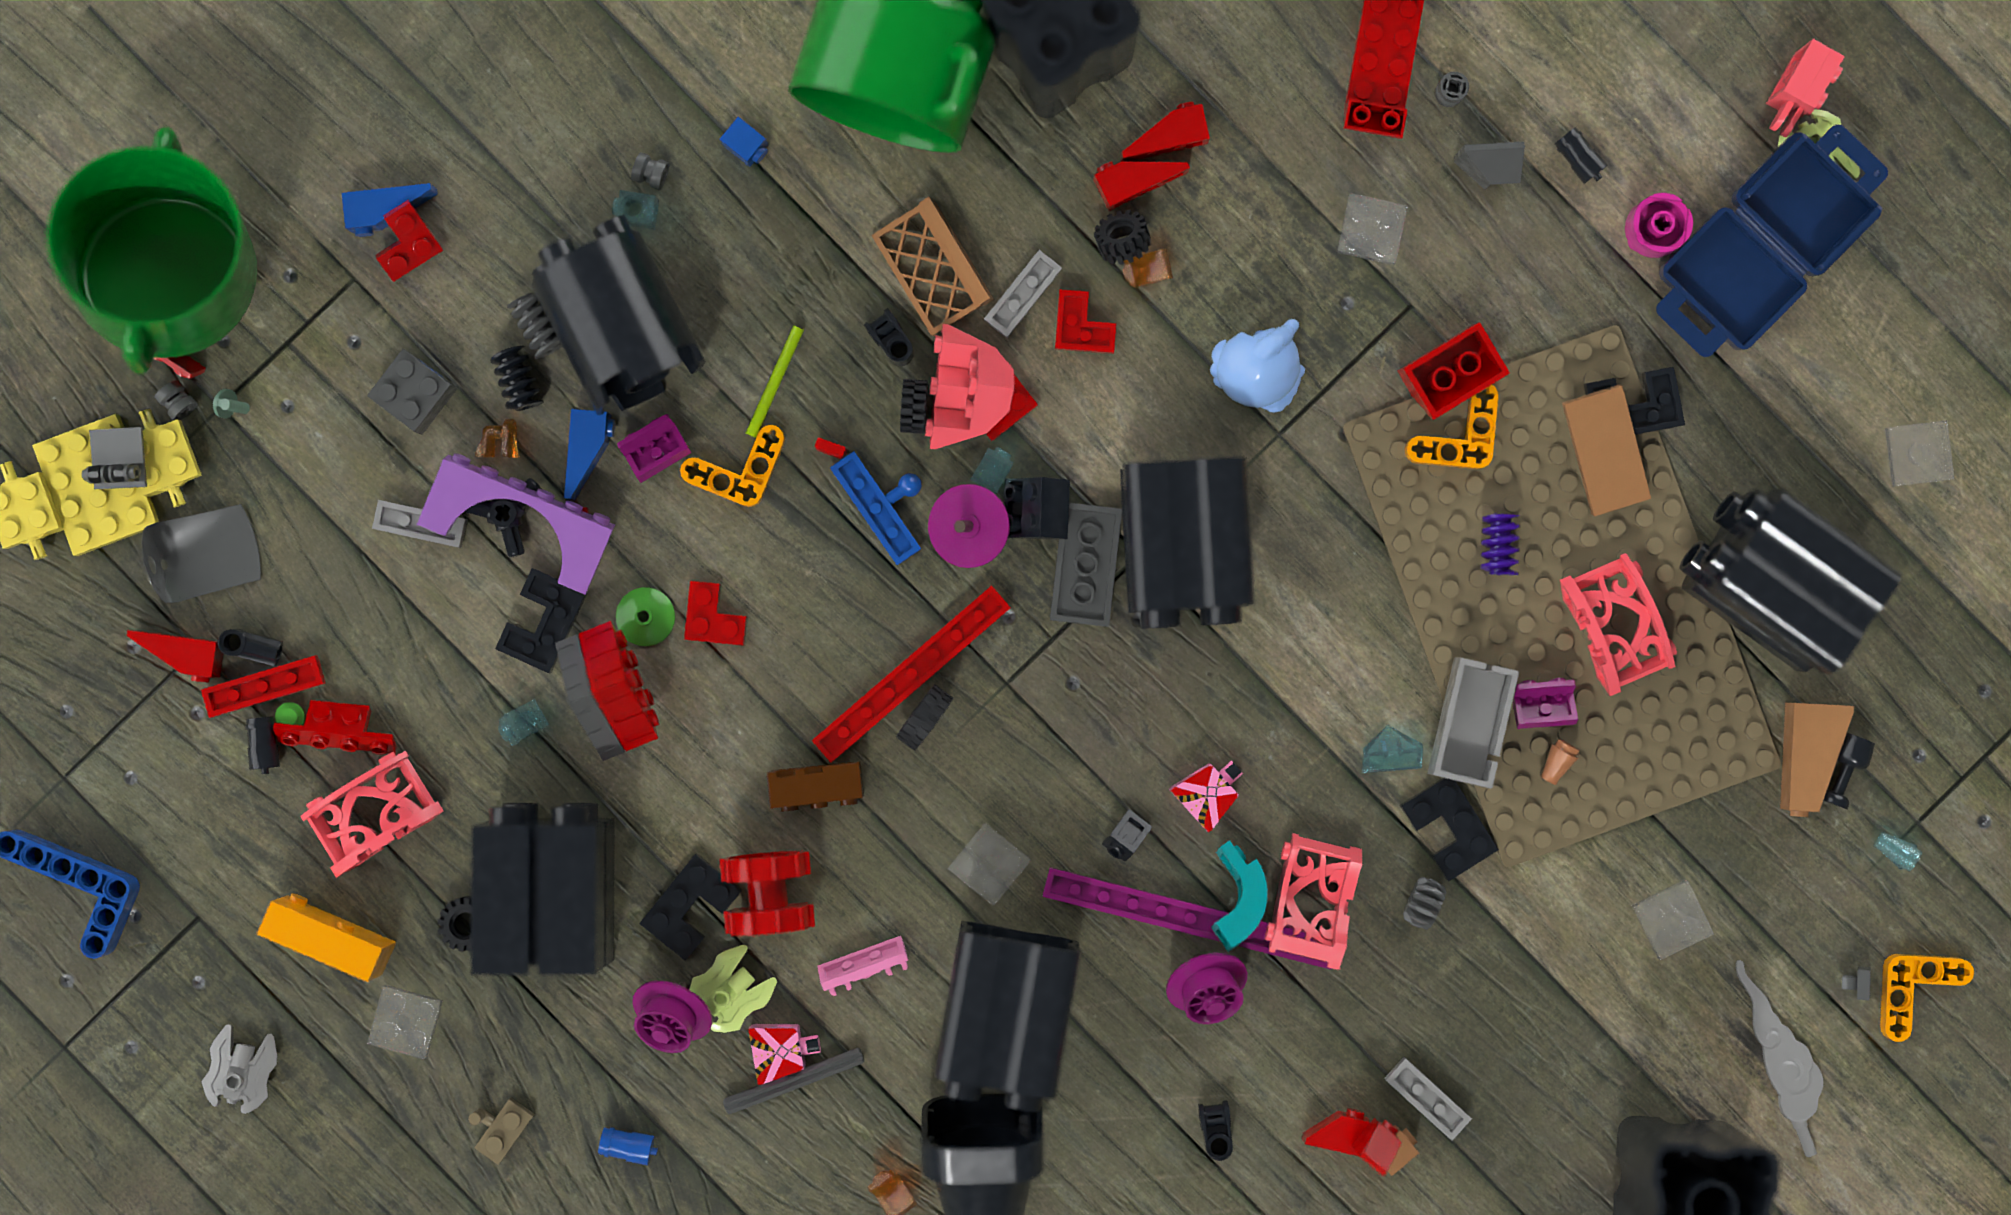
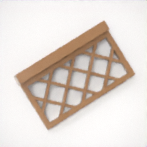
M925 198L919 202L918 206L871 235L931 336L940 333L943 324L953 325L981 306H985L994 300L933 198ZM919 213L925 221L922 235L907 231L910 219ZM904 223L903 230L895 229ZM928 230L931 231L934 238L927 236ZM891 231L901 233L898 251L888 249L881 237ZM906 235L922 238L918 255L902 252ZM926 239L935 241L940 246L938 260L922 257ZM890 252L897 254L895 260L893 259ZM901 255L917 259L913 276L902 274L899 269ZM944 255L946 256L949 263L942 261ZM921 260L937 263L933 281L918 277ZM941 265L952 267L955 271L953 286L937 282ZM905 278L912 279L911 285L908 284ZM959 280L961 281L964 288L957 287ZM916 281L932 284L928 301L917 299L914 294ZM936 285L952 289L948 306L933 303ZM956 290L967 292L973 304L963 310L954 308L953 303ZM920 303L927 304L926 311ZM932 306L947 309L945 321L934 327L929 319ZM951 311L959 312L950 318Z

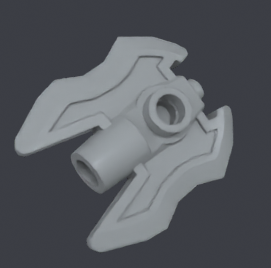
M230 1024L225 1025L210 1047V1069L201 1081L205 1096L212 1106L216 1107L222 1101L220 1099L221 1095H223V1098H227L226 1103L236 1104L237 1101H242L243 1099L244 1104L241 1105V1112L246 1114L257 1109L268 1098V1077L277 1065V1051L272 1034L265 1036L255 1056V1046L237 1043L233 1052V1026Z

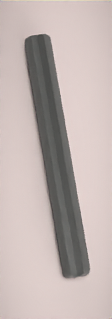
M855 1048L805 1067L799 1072L729 1096L723 1101L725 1110L728 1114H732L864 1063V1055L860 1048Z

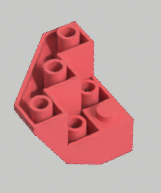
M943 324L941 336L935 335L933 352L938 353L936 377H931L929 394L934 395L931 419H926L925 436L930 437V449L942 448L988 433L1009 412L1014 390V369L996 347L949 324Z

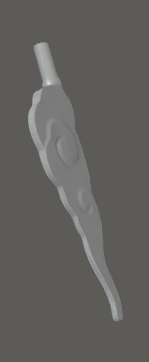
M1738 960L1736 962L1737 976L1752 1000L1753 1030L1757 1041L1763 1049V1059L1767 1075L1779 1095L1780 1112L1791 1121L1793 1128L1796 1129L1805 1156H1814L1817 1154L1807 1127V1120L1815 1114L1818 1108V1098L1823 1089L1822 1073L1813 1062L1807 1046L1796 1041L1792 1031L1787 1026L1781 1024L1779 1017L1772 1011L1767 997L1745 973L1744 962Z

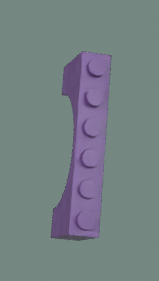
M454 453L451 456L448 454L443 459L417 525L446 536L459 515L477 503L491 499H511L525 503L540 512L556 532L562 552V568L558 584L582 594L587 593L615 527L614 524L610 523L611 519L596 512L593 515L582 511L583 507L571 501L562 503L555 500V495L546 490L538 489L537 492L526 487L527 483L514 477H510L509 480L498 476L499 471L489 466L482 465L479 468L470 464L471 460L463 455Z

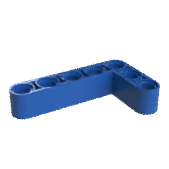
M16 829L0 832L1 858L98 897L82 936L80 948L86 957L92 959L112 953L117 947L139 893L140 885L137 878L127 872L25 831ZM9 837H12L16 844L13 851L7 846ZM37 847L43 852L41 862L37 861L34 855ZM64 859L70 862L71 869L69 873L62 869ZM91 870L96 871L98 874L96 885L90 881L89 874ZM119 881H122L126 886L124 896L117 891V883ZM107 909L112 910L115 915L113 923L106 919ZM96 936L103 941V949L101 951L94 945Z

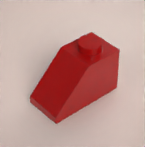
M1347 1108V1112L1337 1111L1303 1132L1301 1139L1306 1145L1360 1157L1352 1147V1144L1371 1121L1364 1117L1365 1112Z
M1374 1117L1354 1141L1352 1147L1365 1162L1384 1176L1402 1142L1396 1136L1399 1131L1386 1119L1380 1123Z

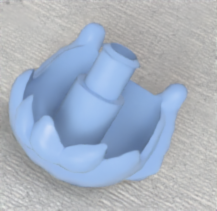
M1290 319L1281 327L1259 330L1253 336L1240 332L1227 343V340L1220 341L1212 351L1213 364L1210 367V372L1214 377V384L1218 388L1223 389L1232 400L1247 407H1261L1272 413L1282 411L1291 403L1294 395L1297 393L1301 377L1305 373L1304 366L1300 365L1296 344L1292 340L1299 328V322L1296 319Z

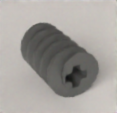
M529 293L512 301L507 305V308H515L511 313L512 317L520 319L517 326L519 329H526L523 333L524 339H533L529 343V348L531 350H538L534 357L535 359H540L560 349L561 344L552 325L549 324L550 321L547 315L543 313L544 310L541 304L538 303L539 300L536 294Z

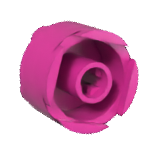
M1657 193L1647 197L1637 204L1627 216L1625 234L1629 247L1637 253L1650 258L1663 257L1677 250L1687 241L1692 233L1693 216L1690 209L1682 202L1683 200L1670 193ZM1655 221H1658V225L1663 227L1661 231L1655 226Z

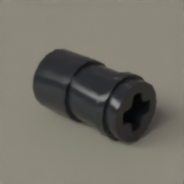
M1575 127L1554 145L1558 148L1557 151L1561 152L1570 163L1572 170L1583 184L1592 178L1597 182L1602 178L1599 172L1608 165L1596 149H1593L1582 136L1583 133Z
M274 716L246 719L245 730H247L249 770L261 769V774H269V768L280 767L278 745H276V737L273 730V725L276 723L274 722Z

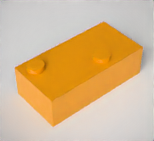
M292 893L291 896L287 895L270 902L257 935L366 982L383 975L396 941L307 904L308 899L298 894Z

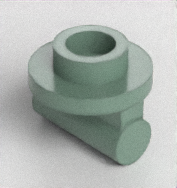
M230 389L220 390L213 400L214 413L221 418H229L234 412L247 414L250 409L249 404L238 401L236 393Z

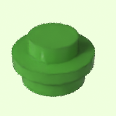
M294 702L280 705L275 712L276 723L303 726L306 719L304 709Z

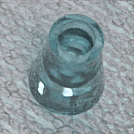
M1885 832L1878 836L1873 845L1900 870L1904 868L1909 872L1914 868L1922 855V851L1917 849V845L1888 835Z

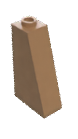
M1785 702L1780 809L1790 810V816L1809 817V812L1820 811L1854 713V706Z

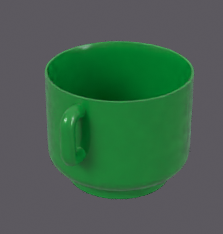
M817 0L788 87V92L795 100L814 112L865 134L931 152H959L962 149L995 48L996 38L993 27L980 13L983 0Z
M162 127L156 132L153 147L139 146L119 149L102 155L86 164L67 181L59 192L50 212L47 226V248L51 264L59 281L88 324L104 339L122 348L126 363L136 374L143 375L147 373L151 368L153 358L186 356L214 345L236 327L251 303L257 279V261L251 238L235 200L223 181L210 168L183 153L175 131L170 127Z

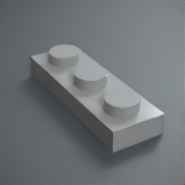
M1038 250L986 315L984 321L1005 338H1008L1062 271V267L1041 250Z
M378 500L372 529L453 547H462L468 519L458 517L450 532L443 536L417 525L423 509Z
M1405 1057L1384 1078L1451 1141L1472 1120L1470 1116Z

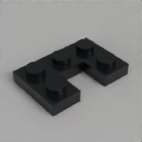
M1674 367L1642 373L1647 402L1628 406L1635 435L1684 426L1685 420ZM1616 378L1584 384L1585 395L1616 386Z
M531 568L520 595L545 606V612L535 633L507 622L495 649L550 674L558 659L555 643L567 639L587 593L582 594L558 584L559 579Z
M1442 778L1399 805L1415 831L1420 830L1441 816L1456 839L1455 841L1431 855L1447 881H1451L1499 850L1455 780Z
M696 853L639 924L686 961L705 936L684 920V915L699 897H702L721 914H724V911L730 907L742 892V889L733 882L721 881V873Z

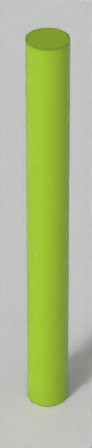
M793 325L745 434L754 438L757 437L803 334V329Z

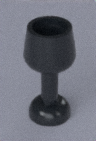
M1846 733L1837 759L1843 765L1833 789L1826 791L1824 801L1848 810L1849 799L1844 796V792L1854 768L1863 770L1870 765L1875 743Z

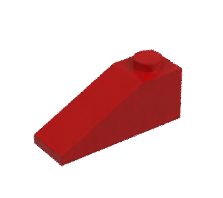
M1185 102L1177 105L1176 110L1171 111L1122 151L1121 162H1130L1207 145L1210 136L1203 105H1195L1194 102Z
M1111 161L1097 168L1098 173L1094 174L1093 181L1108 211H1111L1188 174L1190 166L1188 162H1119L1114 165Z
M127 630V637L181 674L192 675L191 681L209 683L210 678H220L224 653L219 649L218 641Z

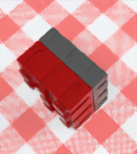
M608 621L579 633V636L576 634L555 643L568 704L586 731L602 761L622 754L625 750L629 751L658 739L656 726L660 725L655 710L651 709V706L655 705L654 699L648 688L645 690L642 688L644 686L642 677L638 669H635V667L639 666L637 657L632 649L627 650L628 643L622 630L616 631L613 623Z

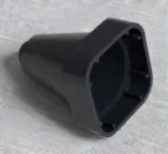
M981 1094L979 1101L961 1100L944 1095L930 1099L923 1105L920 1135L921 1169L924 1177L936 1183L944 1215H1024L1031 1181L1044 1171L1042 1105L1041 1111H1025L1011 1108L1004 1104L1005 1094Z

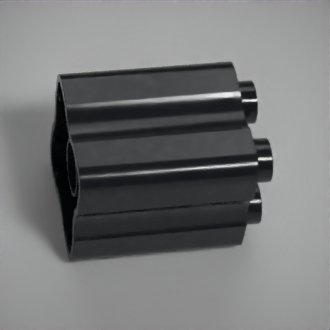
M983 0V16L993 27L996 38L993 53L999 61L1005 63L1015 73L1019 82L1020 93L1032 111L1040 117L1051 118L1073 105L1086 88L1099 82L1109 81L1131 64L1140 26L1139 11L1131 0Z
M1246 457L1124 464L1122 466L1123 469L1120 470L1128 613H1140L1141 629L1181 626L1180 610L1200 609L1201 625L1241 623V607L1255 605Z
M1784 488L1773 489L1766 494L1759 489L1748 492L1744 496L1737 492L1729 494L1713 515V521L1721 527L1711 544L1707 545L1703 541H1698L1686 553L1679 566V569L1687 574L1682 583L1684 591L1794 670L1807 672L1815 668L1821 673L1828 674L1835 673L1847 662L1862 640L1867 627L1886 605L1902 578L1901 573Z
M961 921L934 1076L939 1080L946 1081L945 1095L961 1100L979 1101L982 1087L1003 1090L1006 1095L1004 1103L1006 1106L1025 1111H1041L1043 1098H1056L1081 955L1078 941L978 922Z
M1630 1116L1625 1118L1618 1127L1616 1156L1621 1167V1179L1614 1193L1613 1215H1771L1773 1201L1779 1192V1160L1771 1150L1727 1122L1696 1119L1686 1124H1673L1662 1120L1660 1117Z

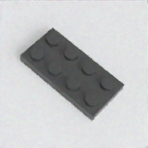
M1069 503L1068 539H1059L1050 614L1051 621L1109 627L1122 509Z

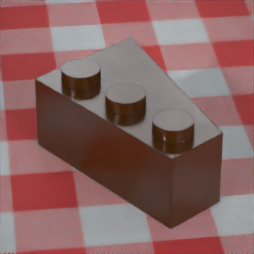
M860 761L777 769L767 772L770 809L781 808V812L799 810L798 805L810 804V809L828 807V802L840 801V806L858 804V798L864 797Z

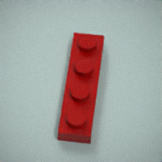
M314 655L201 689L208 717L214 718L324 685L326 681L318 655Z

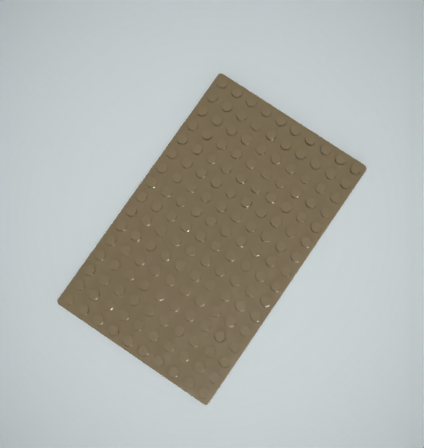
M1617 325L1506 364L1510 374L1492 384L1498 391L1495 440L1492 461L1484 468L1469 469L1417 464L1411 462L1405 455L1407 442L1416 436L1465 440L1469 399L1432 420L1417 401L1412 398L1346 422L1342 428L1442 702L1444 703L1454 657L1519 671L1516 684L1526 680L1549 682L1554 678L1575 680L1576 687L1573 693L1579 719L1577 724L1517 729L1512 704L1500 757L1490 754L1487 756V760L1498 762L1493 787L1490 789L1473 784L1492 838L1499 849V857L1502 864L1506 867H1512L1777 770L1781 766L1778 753L1729 622L1682 589V583L1687 574L1679 569L1680 563L1690 548L1699 540L1658 431L1635 435L1651 499L1595 517L1591 515L1562 403L1585 396L1584 384L1616 378L1617 385L1623 387L1627 406L1647 402L1621 329ZM1486 389L1476 394V397L1480 398L1482 402L1480 409L1474 408V413L1486 412L1490 414L1491 410H1484L1485 402L1491 399V395L1486 394ZM1476 418L1473 428L1478 434H1485L1489 429V423L1484 418ZM1418 441V444L1411 449L1417 453L1418 458L1423 453H1433L1431 459L1435 460L1434 451L1437 443L1432 442L1433 448H1423L1422 442ZM1445 444L1441 448L1442 458L1447 461L1455 459L1457 455L1455 447ZM1462 445L1463 456L1460 462L1465 463L1464 457L1476 458V463L1479 464L1480 460L1486 457L1485 454L1481 453V448L1477 447V450L1474 452H1465L1467 446ZM1490 514L1520 515L1512 518L1513 522L1520 524V528L1511 532L1520 536V540L1511 542L1512 546L1520 548L1519 552L1511 554L1512 558L1519 560V564L1510 566V569L1519 572V575H1489V572L1480 568L1482 564L1489 562V560L1481 557V553L1490 550V548L1481 545V541L1490 538V536L1482 533L1483 528L1490 526V524L1482 521V517ZM1626 553L1632 562L1637 561L1643 572L1642 579L1658 609L1668 638L1673 641L1676 647L1677 655L1673 656L1675 661L1674 668L1669 669L1665 667L1620 687L1621 692L1610 696L1596 677L1594 664L1587 647L1592 644V641L1587 637L1588 632L1586 629L1580 630L1572 613L1563 601L1560 580L1570 575L1572 578L1578 577L1619 559L1620 555ZM1622 573L1604 580L1608 591L1612 592L1611 584L1616 579H1618L1620 587L1625 588L1627 586V580ZM1597 583L1582 589L1581 592L1599 591ZM1633 593L1630 598L1638 601L1635 593ZM1600 601L1602 608L1597 606L1593 608V614L1596 617H1602L1604 614L1603 601ZM1612 603L1611 618L1601 628L1603 635H1618L1630 644L1637 630L1639 615L1627 607ZM1650 627L1646 636L1652 635ZM1616 642L1611 643L1609 647L1612 654L1616 653L1617 648H1620L1622 653L1624 650ZM1650 644L1647 648L1650 656H1643L1639 652L1636 653L1639 662L1657 655L1655 645ZM1629 661L1621 670L1633 665ZM1558 739H1561L1580 750L1576 756L1579 759L1554 785L1540 776L1544 770L1551 745L1555 744Z

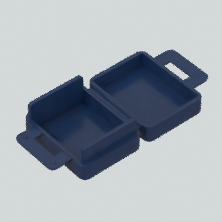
M1840 124L1832 126L1816 143L1804 133L1798 132L1789 136L1734 191L1731 200L1737 210L1734 212L1732 209L1724 207L1715 211L1660 267L1659 276L1661 280L1672 290L1657 304V314L1703 357L1711 356L1725 341L1735 350L1750 348L1805 293L1807 282L1803 276L1806 274L1807 276L1815 277L1826 272L1879 218L1883 208L1870 194L1887 178V167ZM1837 147L1866 173L1857 183L1829 157ZM1684 302L1712 328L1707 335L1678 309Z

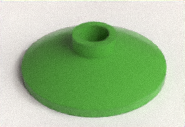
M649 587L634 589L627 593L618 604L616 610L617 627L623 631L626 640L635 645H656L665 640L674 627L675 610L673 604L664 593L657 589ZM642 611H646L649 614V619L646 622L639 620V614Z

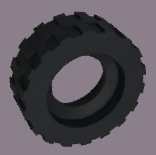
M934 684L902 726L896 738L916 751L954 698Z

